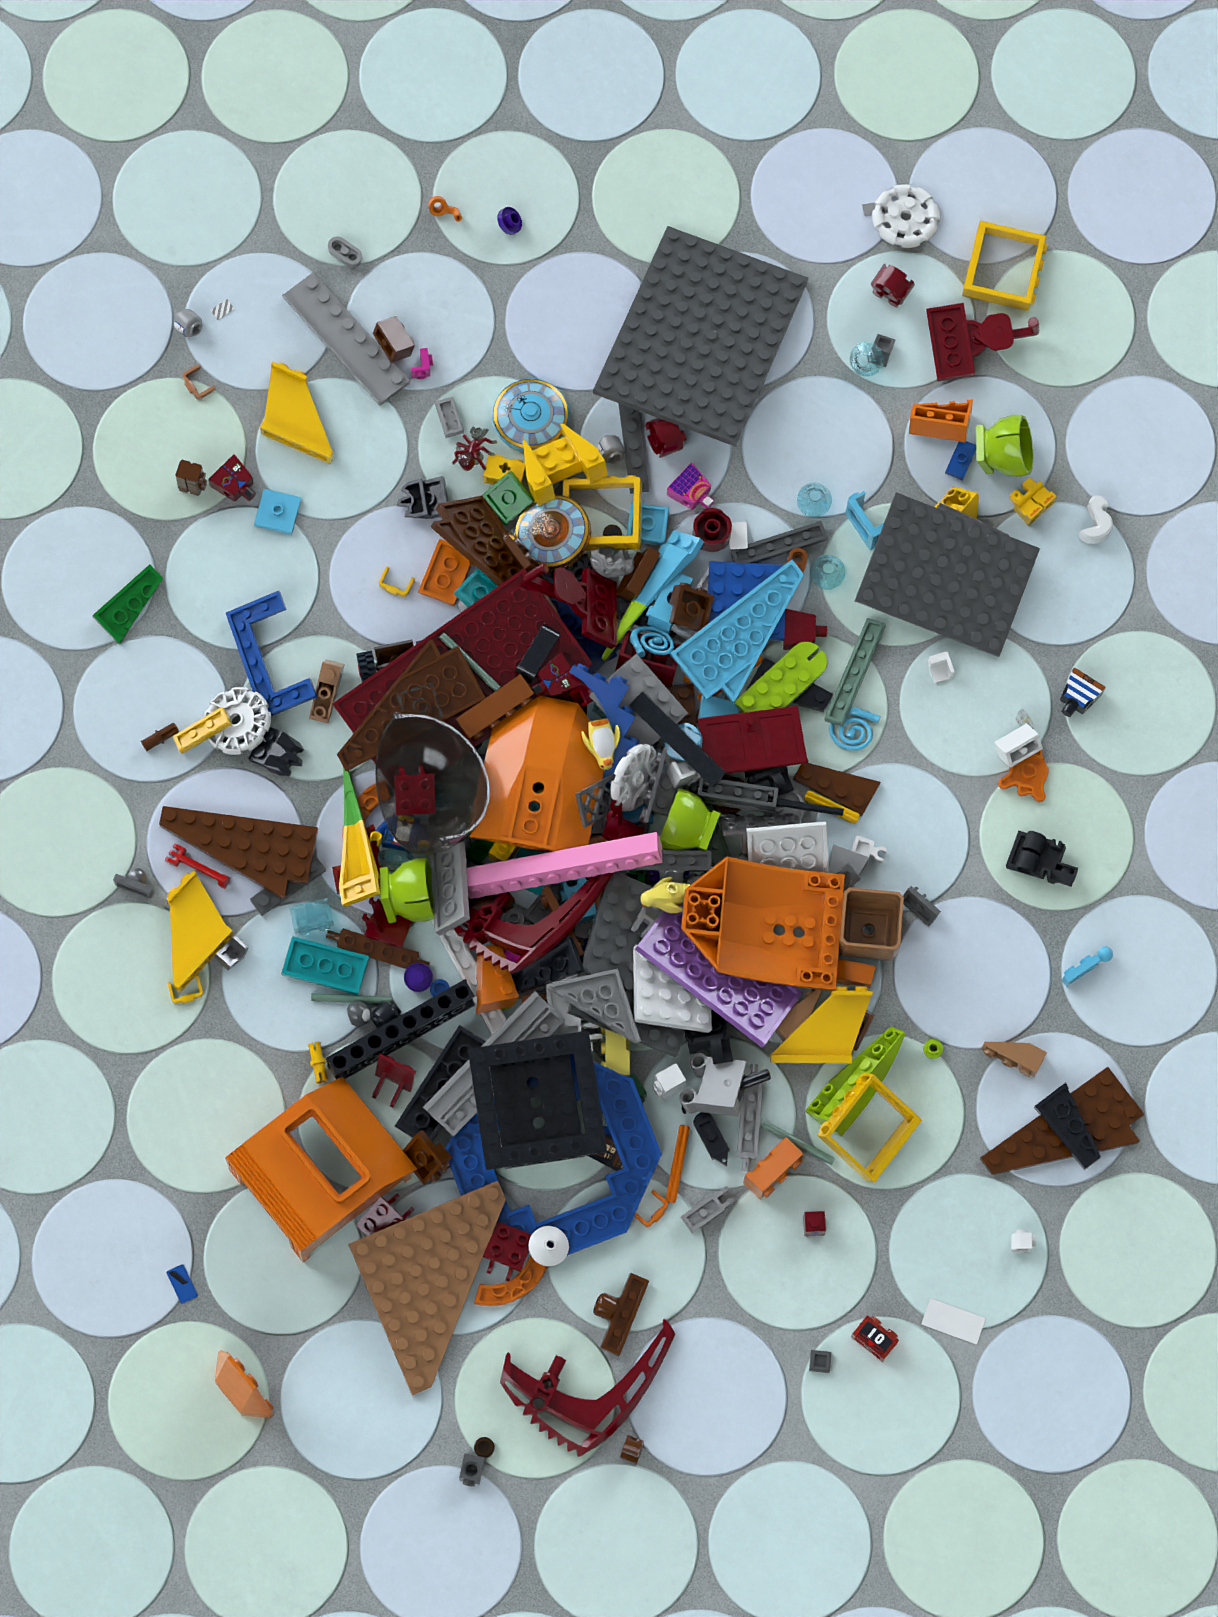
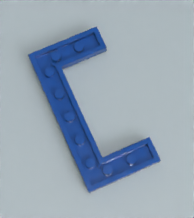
M280 591L226 612L252 691L254 693L258 692L264 697L269 705L268 712H271V716L317 698L310 678L277 692L274 691L254 634L252 624L287 610Z

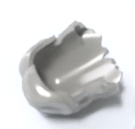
M614 547L608 549L599 548L591 551L590 560L592 568L604 577L624 576L631 574L634 570V559L630 558L625 549L618 550L614 556L612 555Z

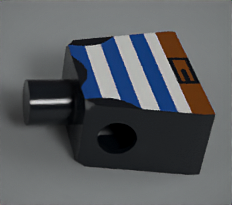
M1074 667L1060 698L1061 702L1065 703L1061 712L1067 717H1071L1075 710L1084 714L1103 694L1105 686Z

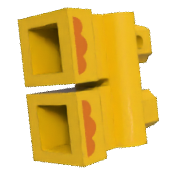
M1030 477L1022 484V487L1027 491L1026 494L1022 495L1016 489L1009 496V499L1014 504L1013 510L1028 526L1041 513L1043 514L1052 506L1057 497L1052 491L1049 492L1041 481L1036 483Z

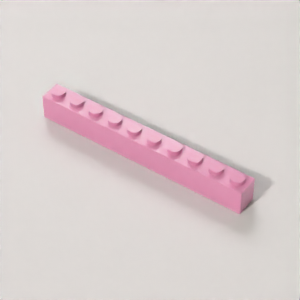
M657 832L466 868L468 896L470 899L663 863L662 844Z

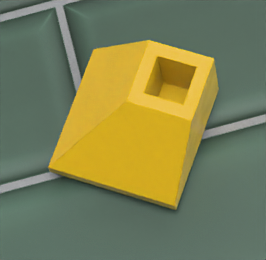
M953 486L935 507L937 508L942 503L977 519L979 495L976 492Z

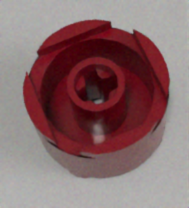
M883 264L871 282V286L874 289L872 293L879 298L884 296L889 299L888 302L892 306L897 308L903 304L915 283L912 279L909 282L906 279L907 274L892 265L886 267V264Z
M659 418L646 422L645 428L650 432V435L647 436L649 444L656 455L660 454L659 458L683 449L686 435L683 430L680 431L678 425Z
M707 508L701 511L694 519L692 536L701 538L704 541L700 550L717 552L725 549L731 537V519L722 510L717 508Z

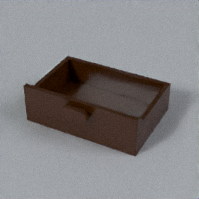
M650 546L642 553L637 551L633 558L634 570L631 574L624 575L617 588V596L628 601L636 598L661 553Z

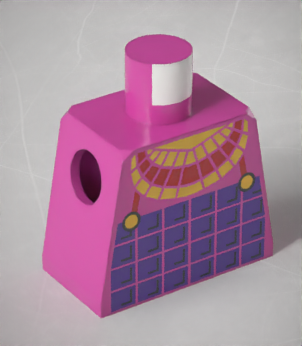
M690 463L667 488V496L691 510H694L699 503L706 509L710 508L714 503V500L708 496L711 491V484L693 463Z

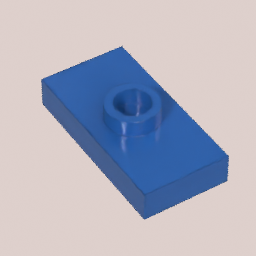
M968 441L958 442L945 474L963 481L975 454L976 445Z

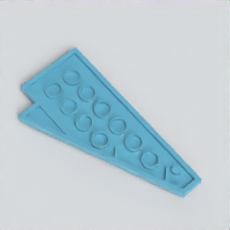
M793 560L786 563L670 653L671 657L705 700L720 689L724 691L732 703L737 699L804 576Z

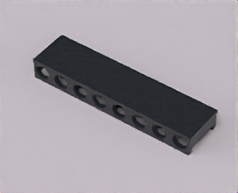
M467 980L460 981L326 1058L328 1069L331 1070L336 1080L341 1077L347 1079L377 1062L380 1054L388 1056L474 1007L473 998L475 995L467 984Z

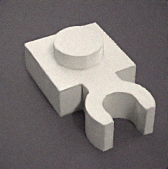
M856 835L851 851L867 857L871 856L876 862L882 863L883 858L877 854L879 852L886 854L887 849L881 846L876 848L874 847L875 841Z

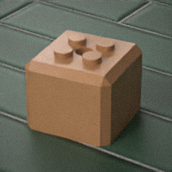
M851 887L844 891L839 953L841 956L890 961L897 956L901 941L904 897L900 892ZM864 926H872L874 933L870 935L864 933Z

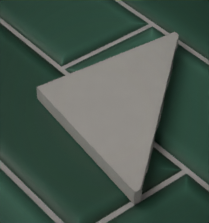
M618 968L547 985V989L633 1043L638 1044L641 1042Z

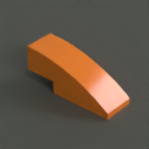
M838 959L836 983L848 986L852 984L870 989L876 966Z

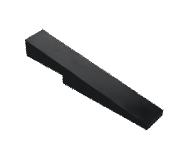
M643 691L629 705L711 787H715L727 774Z

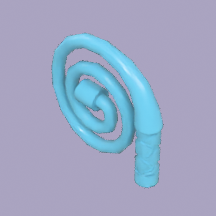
M652 626L637 627L631 632L630 642L634 649H636L639 657L645 656L643 647L650 653L657 655H667L674 650V641L668 633ZM643 631H654V632H657V633L650 632V633H646V634L642 635L640 641H639V638H638V636H637L639 632H643ZM648 637H653V639L649 640L648 646L645 643V639ZM668 641H669V643H670V648H669L668 650H665V649H667V647H668Z
M851 707L849 712L850 715L869 719L876 723H879L881 717L856 707ZM853 717L846 719L844 726L839 727L841 740L846 744L855 745L864 740V729L857 725L852 726L851 729H848L847 738L843 735V729L851 722L863 724L868 731V739L859 746H848L839 742L834 735V724L830 723V737L836 745L843 749L861 750L866 748L872 740V729L861 718ZM855 730L860 731V738H858L857 740H849L854 738V735L856 733Z

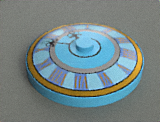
M522 379L511 383L500 392L493 406V425L496 433L506 445L521 452H524L523 440L527 441L531 450H535L563 437L560 424L563 423L568 427L569 408L565 397L555 386L543 380Z

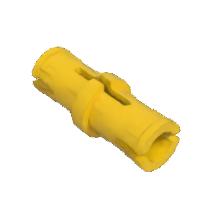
M314 1042L315 1048L313 1043H309L308 1047L312 1060L310 1065L314 1070L316 1084H321L322 1081L325 1083L328 1081L325 1069L326 1060L323 1058L321 1042Z

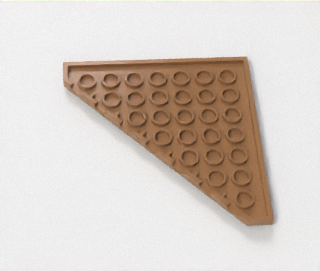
M498 1181L348 1244L411 1395L432 1387L482 1261L483 1254L506 1200Z

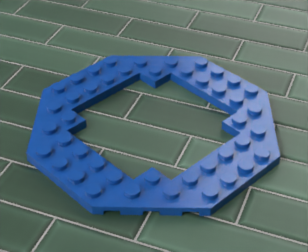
M571 1054L570 1062L572 1068L576 1101H579L580 1095L573 1054ZM595 1062L594 1069L600 1108L623 1165V1169L605 1175L612 1195L538 1223L535 1221L530 1205L510 1212L505 1200L497 1222L531 1235L537 1229L544 1226H553L560 1229L567 1237L569 1243L567 1256L627 1233L662 1155L633 1079ZM535 1077L527 1080L529 1088L534 1089L538 1087L539 1082ZM476 1113L454 1137L451 1135L445 1148L452 1157V1160L449 1162L451 1164L450 1168L461 1196L493 1182H499L495 1170H486L478 1115ZM548 1241L547 1246L553 1248V1243Z

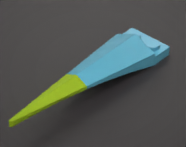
M673 530L666 544L661 545L658 551L661 553L639 595L631 601L617 627V644L657 595L696 557L704 543L701 538ZM606 648L602 655L604 661L609 657L614 648Z

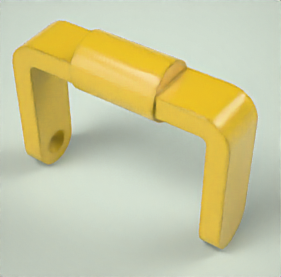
M386 566L379 580L380 588L393 595L406 597L415 578H411L405 592L399 590L397 587L383 583L389 571V567Z
M198 975L195 976L199 993L183 995L180 998L174 999L171 983H167L171 1000L174 1004L195 1001L194 999L203 996Z

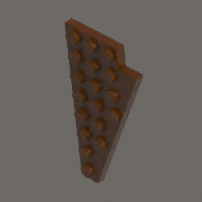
M482 495L437 505L436 510L442 520L434 521L431 528L466 557L471 565L480 569L498 586L524 568L504 542L503 534L507 531ZM543 593V595L545 596V598L548 600V602L550 603V605L553 607V609L555 610V612H556V613L558 614V616H559L560 614L558 613V611L556 610L555 606L553 605V603H552L551 600L549 599L548 595H546V594Z
M433 640L428 641L337 753L346 772L485 699L459 647L457 646L440 655Z
M162 807L159 822L161 828L279 898L285 900L288 882L308 885L318 827L175 807Z
M1106 1067L1070 1093L1098 1152L1130 1146L1140 1142L1129 1126L1143 1117L1144 1113L1109 1067ZM1039 1115L983 1155L980 1160L991 1175L1074 1157Z

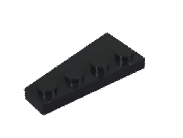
M764 658L746 690L776 663ZM813 683L792 703L824 712L833 697V693Z
M567 936L544 956L511 975L517 993L521 994L579 974L580 972H585L573 937Z
M1065 1082L1036 1104L1034 1109L1080 1166L1086 1170L1098 1161L1101 1156Z

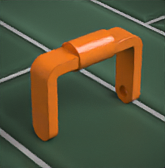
M652 1190L651 1193L664 1205L651 1216L648 1222L637 1213L634 1216L645 1227H650L654 1222L657 1223L668 1208V1202L655 1190Z

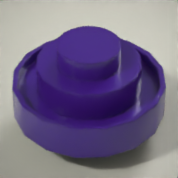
M505 207L498 212L497 221L503 232L508 235H514L521 230V216L514 208Z
M414 963L406 969L404 982L410 990L423 992L431 986L433 974L427 965Z

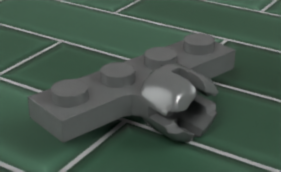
M662 850L663 863L637 867L632 870L658 871L660 873V880L672 877V882L683 883L685 872H708L712 869V851Z

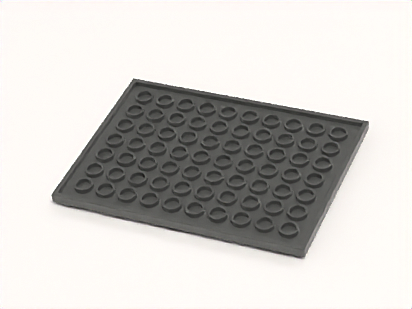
M667 226L595 384L593 394L737 447L809 278Z

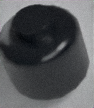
M385 1001L372 1011L373 1016L371 1020L379 1028L399 1017L401 1010L395 1003L391 1005Z

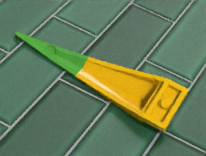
M343 768L344 830L339 890L341 903L347 907L379 895L380 889L377 867L350 771L346 772Z

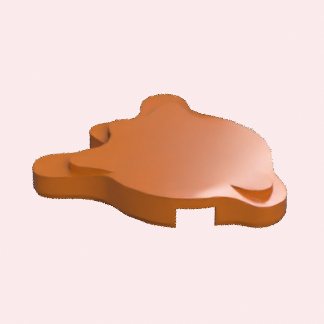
M1042 750L1009 768V773L998 781L999 788L1005 790L1012 786H1017V794L1019 796L1031 795L1035 801L1043 802L1046 796L1043 786L1047 780L1049 770L1044 761Z

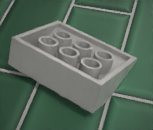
M637 654L626 661L605 680L609 682L612 676L616 677L617 675L628 680L629 688L619 704L621 708L623 705L629 707L643 691L676 724L688 714ZM592 692L589 696L605 714L601 703L594 692ZM633 711L632 714L635 715V718L625 737L628 738L631 735L640 740L638 744L652 746L661 737Z

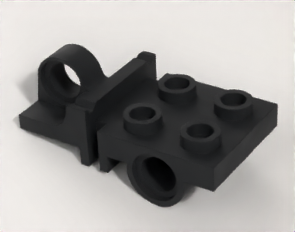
M787 766L744 771L745 778L749 777L748 784H756L768 779L771 787L779 788L778 796L794 790L788 775Z
M1018 830L1006 863L1007 869L1044 879L1045 875H1047L1048 883H1060L1072 887L1078 873V867L1061 863L1066 850V846L1062 841H1059L1058 845H1056V839H1046L1041 833L1035 831H1028L1026 833Z
M711 1009L712 1030L709 1033L685 1029L684 1033L686 1041H688L690 1054L710 1049L713 1064L733 1061L724 1018L713 1009Z

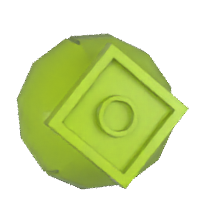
M1010 415L1000 418L989 429L984 424L976 425L977 462L986 474H994V469L1007 476L1022 477L1031 474L1034 457L1033 442L1029 423L1025 416Z
M679 788L660 836L662 848L664 850L687 851L697 848L698 851H706L720 813L714 810L710 812L701 797L688 790Z
M416 858L404 862L394 873H390L388 867L380 868V898L389 923L397 922V915L412 922H426L434 919L431 865L428 858Z

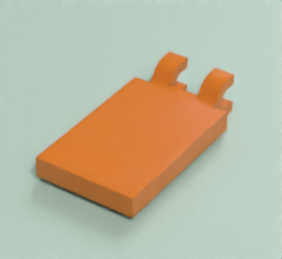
M439 539L418 593L455 606L458 598L453 593L466 579L471 567L469 560L446 540Z

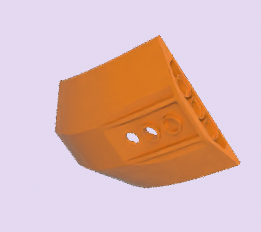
M538 696L492 728L468 837L547 853L589 844L593 823L585 828L583 827L575 793L601 780L604 770L600 768L598 761L587 749L582 739V731H584L589 739L588 722L591 721L578 703ZM540 782L544 785L542 793H535L532 787L535 783ZM599 787L595 788L593 791V794L595 796H598L600 789ZM587 794L581 796L584 804L587 798ZM591 798L589 807L594 810L596 801ZM531 802H538L540 804V809L537 812L529 810L528 807ZM587 811L586 817L588 821L591 819L592 814Z
M727 856L685 889L681 929L717 972L767 983L835 991L845 875L771 866ZM777 925H781L785 930V933L781 936L776 935L773 931V928ZM797 928L802 929L804 936L801 938L795 937L793 930Z

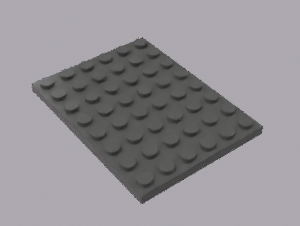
M896 492L854 602L1000 657L1040 548Z
M615 872L600 897L582 959L585 972H580L577 977L618 968L634 1018L633 949L643 939L641 933L647 927V924L642 921L640 927L635 932L631 930V927L643 907L641 894L653 887ZM569 1004L568 1014L619 1034L573 1004ZM635 1022L641 1044L672 1057L678 1056L685 1029Z

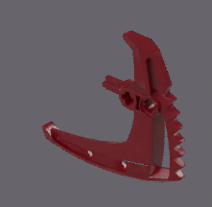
M614 873L591 876L566 902L534 925L512 924L501 920L502 909L511 897L510 894L505 892L500 893L493 903L483 905L479 911L469 906L470 919L462 923L468 930H464L460 926L453 929L458 936L464 937V943H470L469 949L476 950L477 956L484 955L485 961L492 960L493 966L500 964L501 970L509 969L510 974H513L529 966L556 946L587 913ZM490 942L521 957L515 962L509 961L490 951L483 944Z
M663 1319V1328L638 1362L623 1379L597 1400L573 1397L556 1389L560 1382L558 1377L567 1361L555 1355L548 1372H544L541 1379L537 1380L512 1364L511 1355L508 1352L505 1356L500 1384L515 1406L525 1407L523 1416L532 1415L530 1424L539 1423V1432L548 1431V1439L557 1437L558 1446L567 1443V1451L576 1450L577 1457H581L609 1438L636 1408L656 1376L675 1337V1332L669 1322ZM665 1337L666 1340L655 1363L650 1367L648 1362L662 1338ZM641 1372H643L645 1380L631 1400L626 1403L623 1396ZM547 1381H550L553 1388L544 1389L543 1382L547 1383ZM505 1382L510 1383L517 1391H519L522 1395L529 1399L530 1402L527 1404L523 1403L509 1389ZM541 1399L545 1405L538 1409L534 1407L533 1401ZM619 1405L621 1412L602 1433L595 1431V1428L613 1408ZM547 1412L564 1423L590 1435L581 1445H578L554 1430L538 1414Z

